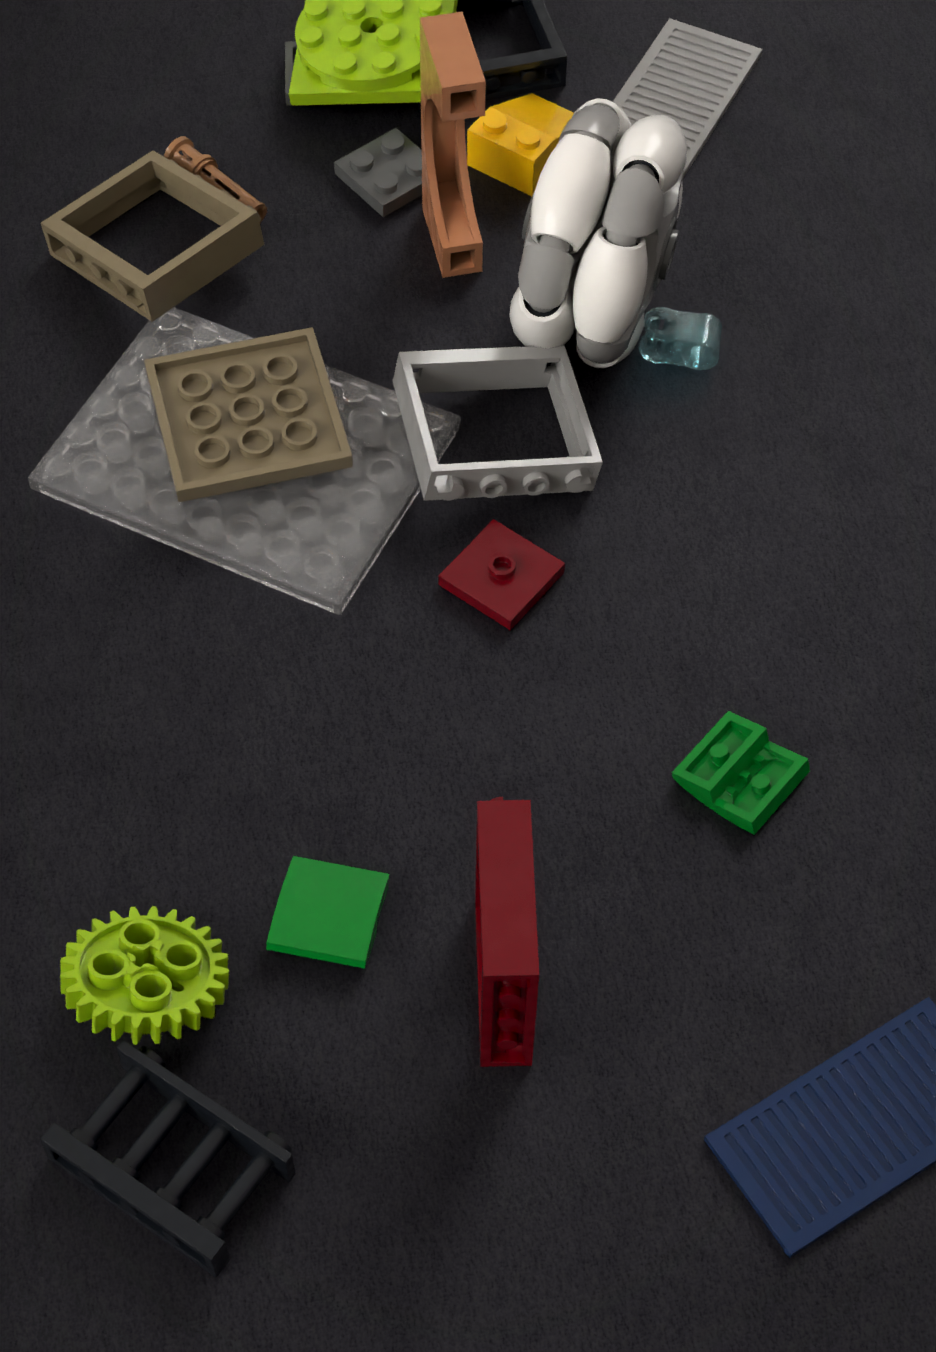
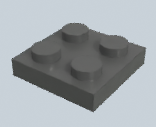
M397 128L334 162L335 174L382 217L422 196V150Z

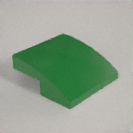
M728 711L673 770L672 777L680 786L704 805L736 826L755 835L810 772L808 758L769 741L767 728Z
M293 856L275 908L266 950L365 969L376 938L377 921L388 891L390 874Z

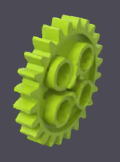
M135 906L130 907L129 917L122 918L115 911H110V923L108 924L94 918L92 919V932L78 929L76 931L77 943H67L66 957H62L60 960L61 994H65L66 1008L76 1009V1021L81 1023L92 1019V1033L94 1034L101 1032L106 1027L111 1028V1041L118 1040L124 1032L131 1033L133 1045H138L143 1034H150L154 1043L160 1044L162 1032L168 1031L178 1040L181 1038L183 1025L196 1031L199 1030L200 1016L213 1019L215 1017V1005H223L225 990L228 989V954L222 953V940H210L211 928L209 926L195 930V917L193 916L182 922L177 921V910L174 909L165 917L158 916L156 906L150 908L147 916H140Z

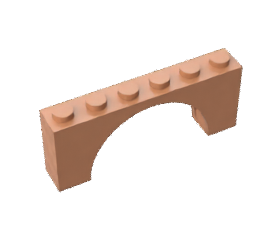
M463 12L421 17L422 210L442 277L482 272L483 241L477 223L470 187L465 143V119L485 116L486 81Z

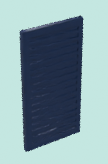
M929 997L704 1137L706 1144L789 1258L936 1163V1005Z

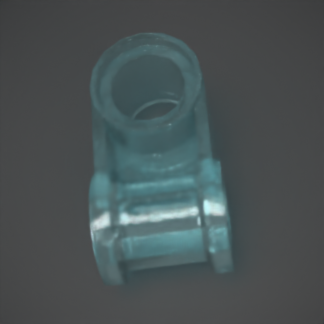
M656 307L646 313L643 322L646 334L640 340L639 352L647 361L685 366L695 370H707L717 365L722 336V323L718 318L707 313H690L666 307ZM661 319H664L663 330H659ZM658 340L662 341L659 352L656 351Z

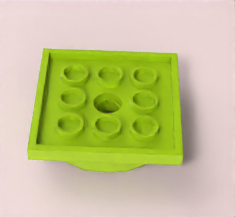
M305 0L304 9L300 13L295 28L297 49L289 89L291 106L421 102L420 18L456 13L458 0Z

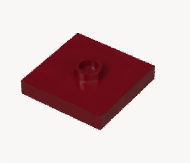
M493 519L438 575V585L511 630L564 574L565 563Z

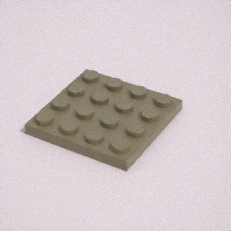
M313 327L144 360L178 503L353 467L352 453Z

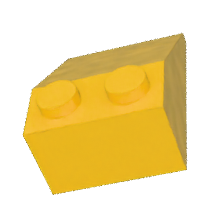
M533 93L491 106L485 111V116H480L467 129V165L532 196L549 155L558 144L561 132L574 113Z

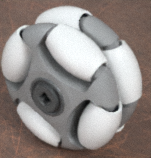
M597 98L587 101L579 107L565 125L560 134L558 144L549 155L540 173L522 229L524 248L518 273L519 287L511 300L509 315L514 334L524 346L552 348L565 345L574 333V343L579 357L586 364L594 368L613 366L627 357L635 348L643 331L644 311L650 304L660 281H665L680 233L676 226L682 202V178L686 163L687 142L681 127L674 119L666 115H651L637 120L631 126L628 115L619 105L607 99Z

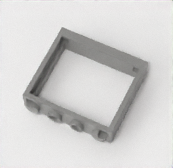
M565 345L552 348L525 346L399 352L393 385L424 501H450L461 498H495L510 495L593 491L603 461ZM419 368V372H413L412 369ZM548 387L570 457L438 464L419 393Z

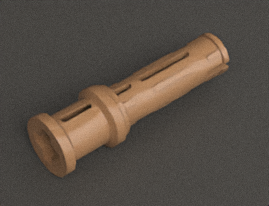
M186 136L178 137L170 143L165 151V158L174 160L179 166L194 175L201 176L204 181L226 192L228 191L231 197L247 206H252L258 212L261 221L264 219L267 213L265 204L259 202L239 184L222 173L212 156L201 154L194 148L193 142Z

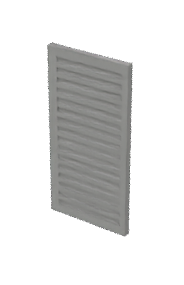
M669 18L613 103L619 105L628 115L631 126L637 120L651 115H666L677 122L687 142L684 178L761 57L762 49Z

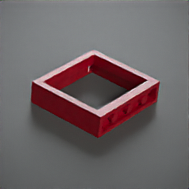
M496 797L490 801H477L475 919L480 1067L532 1066L539 986V958L531 800H503V797Z

